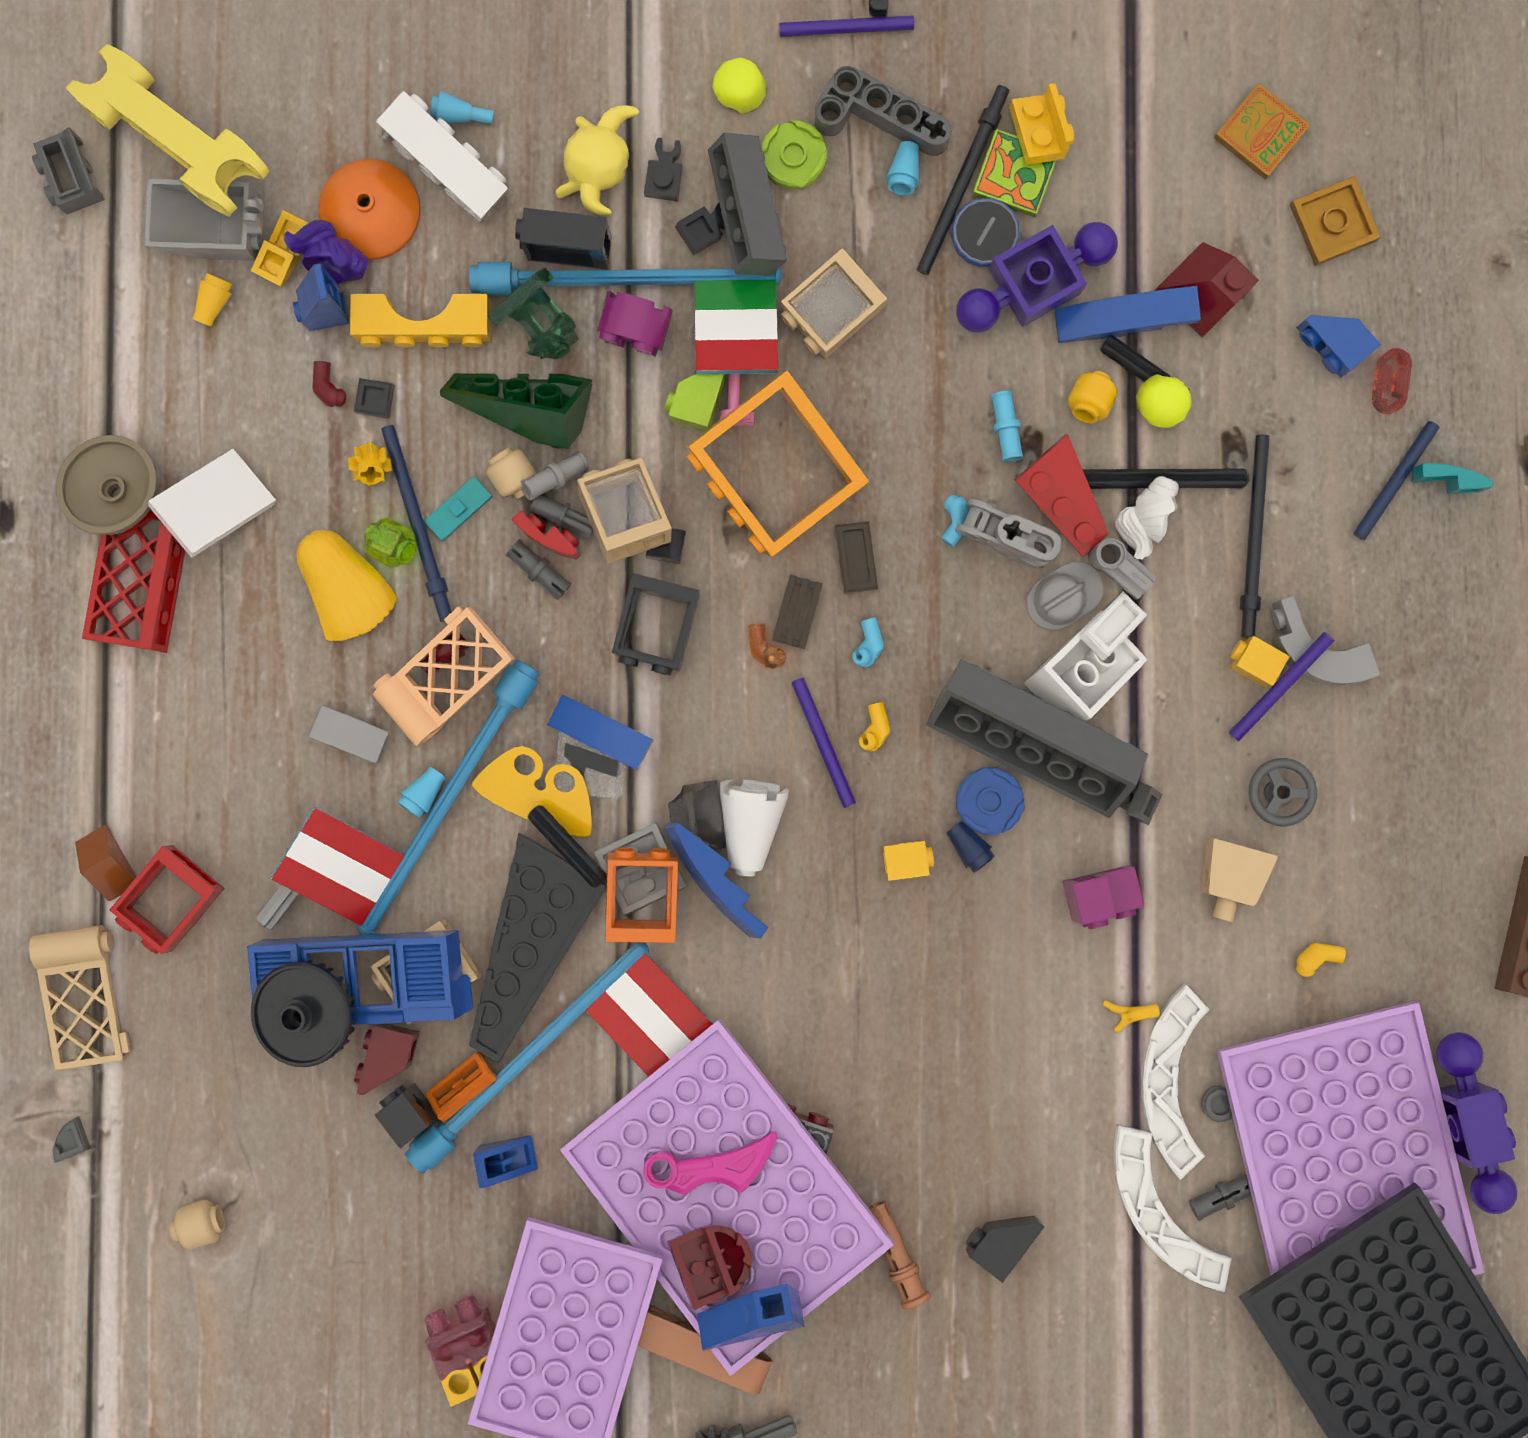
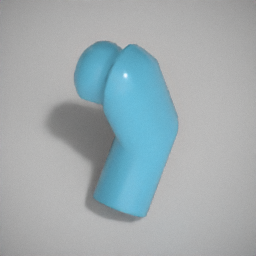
M951 495L945 500L944 508L950 513L952 523L941 537L946 544L953 548L962 538L960 534L955 532L957 524L963 525L969 512V508L966 506V499L956 495Z
M877 617L860 622L865 639L852 655L854 663L858 666L869 667L874 664L884 649Z

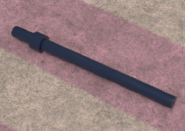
M388 425L381 428L428 580L425 586L429 597H433L440 622H443L452 613L446 596L449 590L445 578H441L395 427L394 425Z

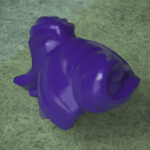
M314 220L303 226L295 235L288 231L284 234V241L289 250L293 253L303 254L301 261L307 271L313 265L321 263L337 284L360 280L364 277L369 259L350 244V241L347 239L337 238L336 231L331 223L324 220Z

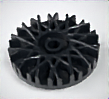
M313 960L290 962L268 973L257 986L251 1003L252 1027L261 1046L276 1060L294 1067H312L334 1057L335 1054L344 1049V1045L349 1043L350 1040L347 1038L355 1030L351 1025L357 1022V1018L352 1019V1012L356 1010V1005L350 1003L355 1000V997H348L345 989L349 985L347 983L341 984L344 977H335L331 973L334 970L333 968L326 969L325 963L312 964Z

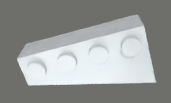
M403 91L377 119L376 133L385 141L392 137L394 139L392 141L393 145L404 158L411 161L416 159L420 163L418 167L423 174L437 185L442 183L446 187L444 189L445 193L480 223L507 193L508 188L504 185L507 180L494 167L491 166L487 169L478 161L481 156L470 144L465 142L462 146L453 137L455 131L443 119L439 118L437 121L426 112L429 107L421 98L414 93L410 97Z

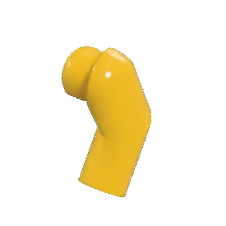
M884 702L867 706L871 724L859 737V745L865 751L872 752L879 749L891 732Z
M1322 943L1310 944L1298 956L1296 970L1303 977H1311L1314 975L1315 970L1325 961L1342 964L1346 954L1345 947Z

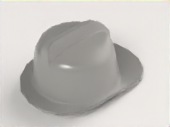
M1070 562L1043 577L1031 587L1027 596V610L1031 619L1037 625L1048 630H1059L1079 620L1096 608L1103 597L1104 583L1101 575L1089 564Z

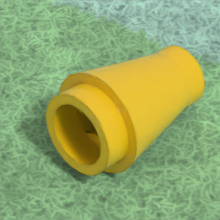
M206 273L204 280L200 279L196 307L192 319L212 327L214 320L233 294L230 292L233 284Z

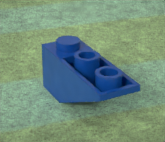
M788 1284L754 1291L697 1314L702 1350L704 1351L805 1327L799 1291Z

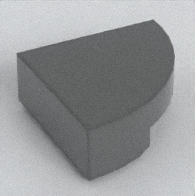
M80 1117L67 1122L59 1132L53 1146L55 1163L91 1149Z

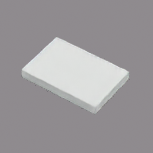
M231 449L150 499L148 506L189 556L193 558L274 506L276 499L237 452Z

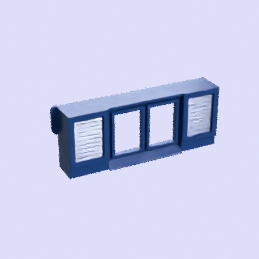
M459 930L263 939L247 946L252 998L261 980L274 969L299 960L306 962L310 960V953L343 952L345 982L349 985L346 992L348 997H355V1000L350 1002L356 1005V1010L352 1012V1019L357 1018V1022L353 1025L455 1020L473 1008L471 979L468 975L462 974ZM389 949L394 1004L360 1005L356 951Z

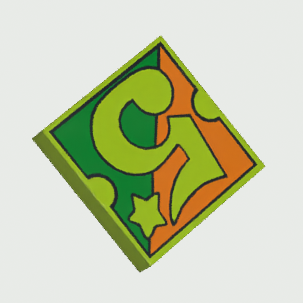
M996 129L972 195L979 198H992L1001 201L1010 209L1036 217L1056 161L1026 165L1018 136Z

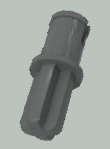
M542 494L533 500L529 512H533L556 523V528L559 529L562 526L585 538H591L594 533L588 517L569 508V503L563 505Z

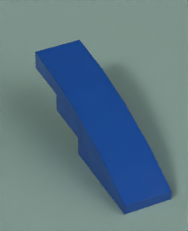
M1197 286L1124 295L1055 309L1058 343L1105 339L1110 335L1124 337L1127 333L1161 330L1164 326L1198 323L1201 320Z
M678 822L667 823L664 830L680 860L700 889L723 915L747 936L761 939L768 926L742 907L750 895L724 876L731 863Z

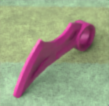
M773 1131L755 1142L733 1151L678 1160L673 1153L658 1151L646 1160L643 1174L645 1180L651 1186L667 1188L683 1195H687L695 1187L709 1182L726 1184L741 1194L764 1167L776 1142L777 1133ZM664 1160L670 1164L671 1174L668 1178L660 1179L654 1175L653 1164L655 1161Z

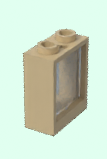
M842 248L781 301V311L783 313L780 314V317L791 330L797 328L805 337L802 340L804 345L814 356L819 353L825 360L886 307L887 298Z
M642 457L636 460H622L612 468L603 471L593 470L584 474L582 478L577 479L578 495L607 564L671 542V525Z

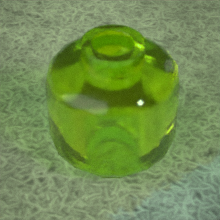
M385 517L376 523H372L364 535L366 540L365 548L368 555L388 567L396 568L405 565L412 560L416 553L417 543L414 532L409 527L392 518Z

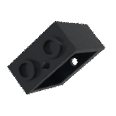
M524 208L522 219L517 218L515 238L520 240V249H523L528 261L608 270L612 236L606 217Z
M633 573L612 653L619 656L618 662L633 667H638L639 662L651 664V671L671 676L672 670L680 672L700 591ZM640 592L687 604L673 660L625 648Z

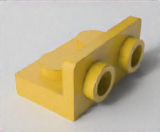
M1048 84L1044 95L1012 99L1009 109L1026 165L1065 159L1070 145L1074 142L1073 126L1067 122L1065 100L1062 95H1059L1056 84Z

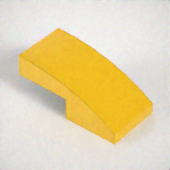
M282 210L270 240L263 241L251 271L283 287L303 255L289 250L284 241V234L288 231L295 235L309 222L288 211Z

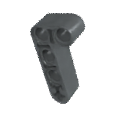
M842 66L835 71L815 108V126L822 135L835 136L839 134L851 113L901 141L916 143L921 152L930 156H938L947 149L952 132L951 124L944 116L852 66ZM843 82H849L854 85L855 89L845 92L838 85ZM872 98H878L885 105L880 108H873L868 104V101ZM826 111H834L839 117L834 121H828L822 117V114ZM907 114L913 118L914 122L905 125L899 122L897 117ZM920 123H923L924 126H922L921 131L918 132ZM935 132L940 133V136H937L935 140L930 138V135H933Z

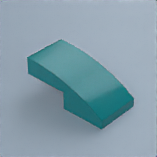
M1422 463L1412 469V483L1446 481L1447 494L1481 493L1493 487V480L1475 471L1458 466Z

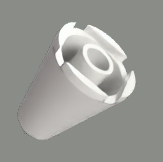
M724 780L720 783L728 862L731 863L729 867L735 869V874L755 876V871L763 869L788 800L789 790L787 788L779 792L780 785L757 780H743L741 786H733V780Z

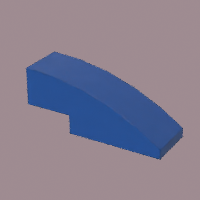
M563 694L547 724L635 770H639L654 741Z

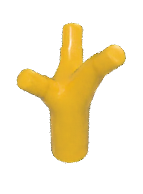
M1107 1000L1103 1002L1104 1007L1121 1015V1021L1114 1027L1117 1033L1133 1022L1157 1018L1160 1015L1157 1004L1129 1007L1116 1005Z

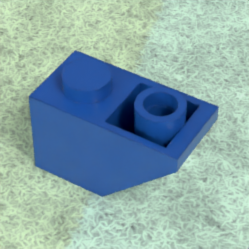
M1310 315L1296 327L1301 332L1300 338L1309 348H1315L1321 355L1325 368L1332 374H1337L1340 378L1350 372L1381 345L1360 319Z

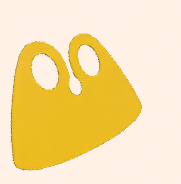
M519 746L506 751L492 761L472 782V787L481 796L520 817L529 820L527 816L530 811L540 805L570 835L579 837L591 835L592 817L587 787L579 770L570 765L558 764L550 768L545 777L546 788L538 790L534 784L543 772L542 759L531 748ZM525 754L532 757L535 762V769L531 774L522 775L517 772L514 766V760L517 756ZM565 771L574 777L575 786L571 791L562 792L556 788L554 777L557 773Z

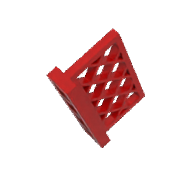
M148 512L139 523L126 530L120 536L117 534L100 536L82 639L167 653L185 550L161 521L158 535L152 540H148L142 528L152 520L160 521L154 512ZM136 533L144 546L130 555L123 542ZM118 547L125 561L112 570L108 564L109 553ZM149 552L153 558V566L143 575L136 561ZM130 566L138 579L125 589L117 576ZM112 581L119 594L106 603L102 597L103 586ZM143 586L147 592V599L144 604L137 608L129 595ZM124 600L132 613L119 622L111 609ZM106 614L113 627L103 635L94 634L97 620ZM135 619L141 625L139 641L130 640L123 629ZM118 633L120 638L113 636Z

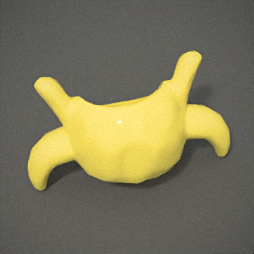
M620 105L610 108L603 114L597 125L590 123L582 116L576 118L575 123L579 129L568 139L564 149V169L569 182L556 189V196L558 198H564L580 191L582 204L589 212L598 216H610L612 214L611 209L601 204L600 192L619 185L624 180L625 171L628 167L629 152L625 141L617 134V131L623 121L639 114V110L636 107Z

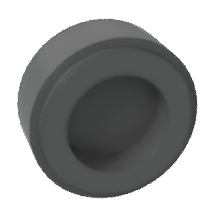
M1213 1086L1203 1093L1201 1108L1207 1117L1216 1122H1225L1233 1117L1225 1087Z

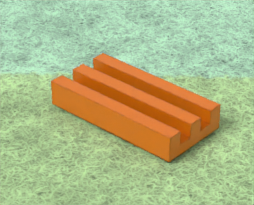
M479 1051L425 1093L437 1118L442 1122L447 1121L498 1079L491 1071L492 1068L486 1062L485 1056Z

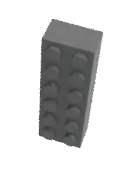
M962 659L941 691L926 723L927 726L1108 818L1113 815L1136 787L1148 753L1136 748L1134 745L1126 743L1106 733L1101 728L1094 727L1071 713L1043 701L1040 697L1031 695L1013 686L1010 682L1002 680L982 670L977 665L970 664Z

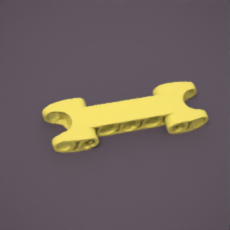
M105 44L98 52L107 63L104 76L92 84H84L72 80L65 87L67 91L95 121L110 131L121 119L188 169L180 177L179 181L207 206L230 217L237 209V206L227 194L231 182L243 175L263 180L270 173L268 167L241 138L225 128L213 140L150 93L148 89L155 82L152 75L123 51Z

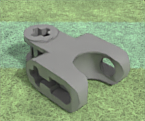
M971 498L966 503V506L970 509L963 525L957 524L955 532L969 540L990 546L994 551L1003 556L1037 569L1043 568L1049 561L1054 559L1061 548L1060 536L1051 529L1021 516L1008 515L985 502ZM980 515V520L975 528L974 525L976 523L978 516ZM1006 530H1009L1010 532H1012V533H1011V536H1010V538H1012V540H1009V539L1006 538V537H1007V532H1006ZM1034 543L1042 546L1044 553L1034 549Z

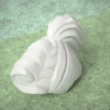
M1163 476L1155 478L1150 483L1149 488L1145 489L1137 497L1136 506L1126 507L1119 512L1116 518L1115 528L1122 539L1135 550L1134 558L1137 560H1142L1149 556L1153 550L1152 540L1159 543L1166 534L1168 516L1177 511L1175 496L1178 494L1179 485L1176 481Z

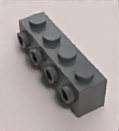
M723 133L708 149L735 274L770 276L787 261L759 136Z

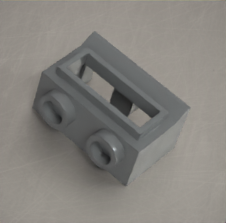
M70 127L62 133L33 143L37 154L32 156V160L39 174H45L49 185L44 187V191L52 206L57 205L63 212L70 214L105 200L103 194L93 186L89 176L90 173H93V170L88 160L81 155L79 146L83 145V142ZM61 151L76 186L65 192L50 157Z

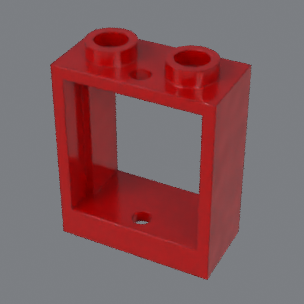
M167 845L159 849L109 910L117 916L115 921L119 926L129 932L135 931L143 938L141 943L149 951L155 954L159 952L165 954L172 952L225 888L174 845ZM165 867L202 896L168 937L133 908V905Z

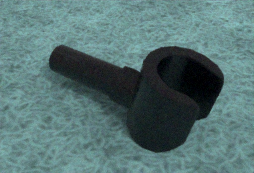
M869 0V14L871 16H887L888 0Z

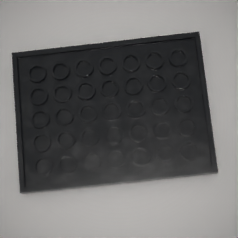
M1415 1182L1239 1296L1327 1438H1522L1528 1434V1362L1421 1187Z

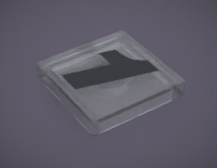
M559 731L556 765L566 764L579 770L584 778L589 796L622 799L625 764ZM563 771L555 775L554 784L558 790L569 792L574 788L575 780L570 773Z

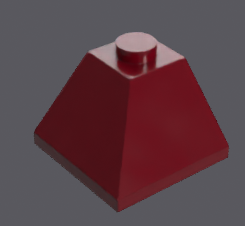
M1202 242L1155 291L1197 286L1201 320L1198 323L1188 325L1203 338L1250 291L1259 279L1235 256Z

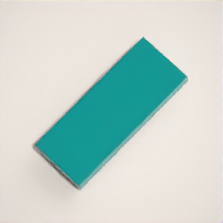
M473 476L427 517L424 522L443 542L493 496Z

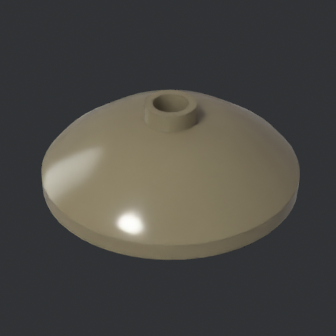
M116 435L95 437L77 446L64 460L56 479V498L64 516L79 529L95 535H113L135 526L147 515L150 510L148 501L157 496L158 472L151 456L138 443ZM120 488V493L113 497V492Z

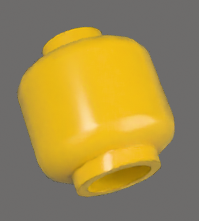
M1104 372L1083 373L1074 383L1068 397V406L1073 416L1081 422L1092 424L1102 421L1109 416L1118 390L1111 381L1110 376Z

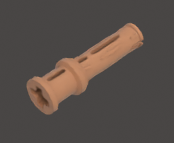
M880 1201L869 1206L868 1209L895 1242L894 1246L887 1250L885 1254L891 1267L889 1271L890 1280L896 1283L902 1297L900 1303L902 1309H910L926 1302L931 1296L929 1291H925L917 1274L919 1270L917 1263L911 1261L907 1254L887 1201Z

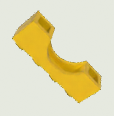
M351 294L350 335L356 342H360L361 346L370 348L380 347L381 342H394L395 346L404 348L414 347L415 342H428V346L437 348L448 347L449 342H462V346L471 348L482 347V342H492V302L487 294H453L449 304L439 315L424 321H413L397 314L385 294Z

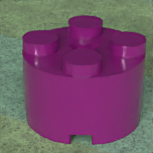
M607 291L597 327V332L600 333L599 339L605 340L607 344L624 348L625 342L632 344V348L637 349V352L656 357L657 351H662L673 310L666 306H663V309L655 308V302L621 292H617V295H615L612 291Z

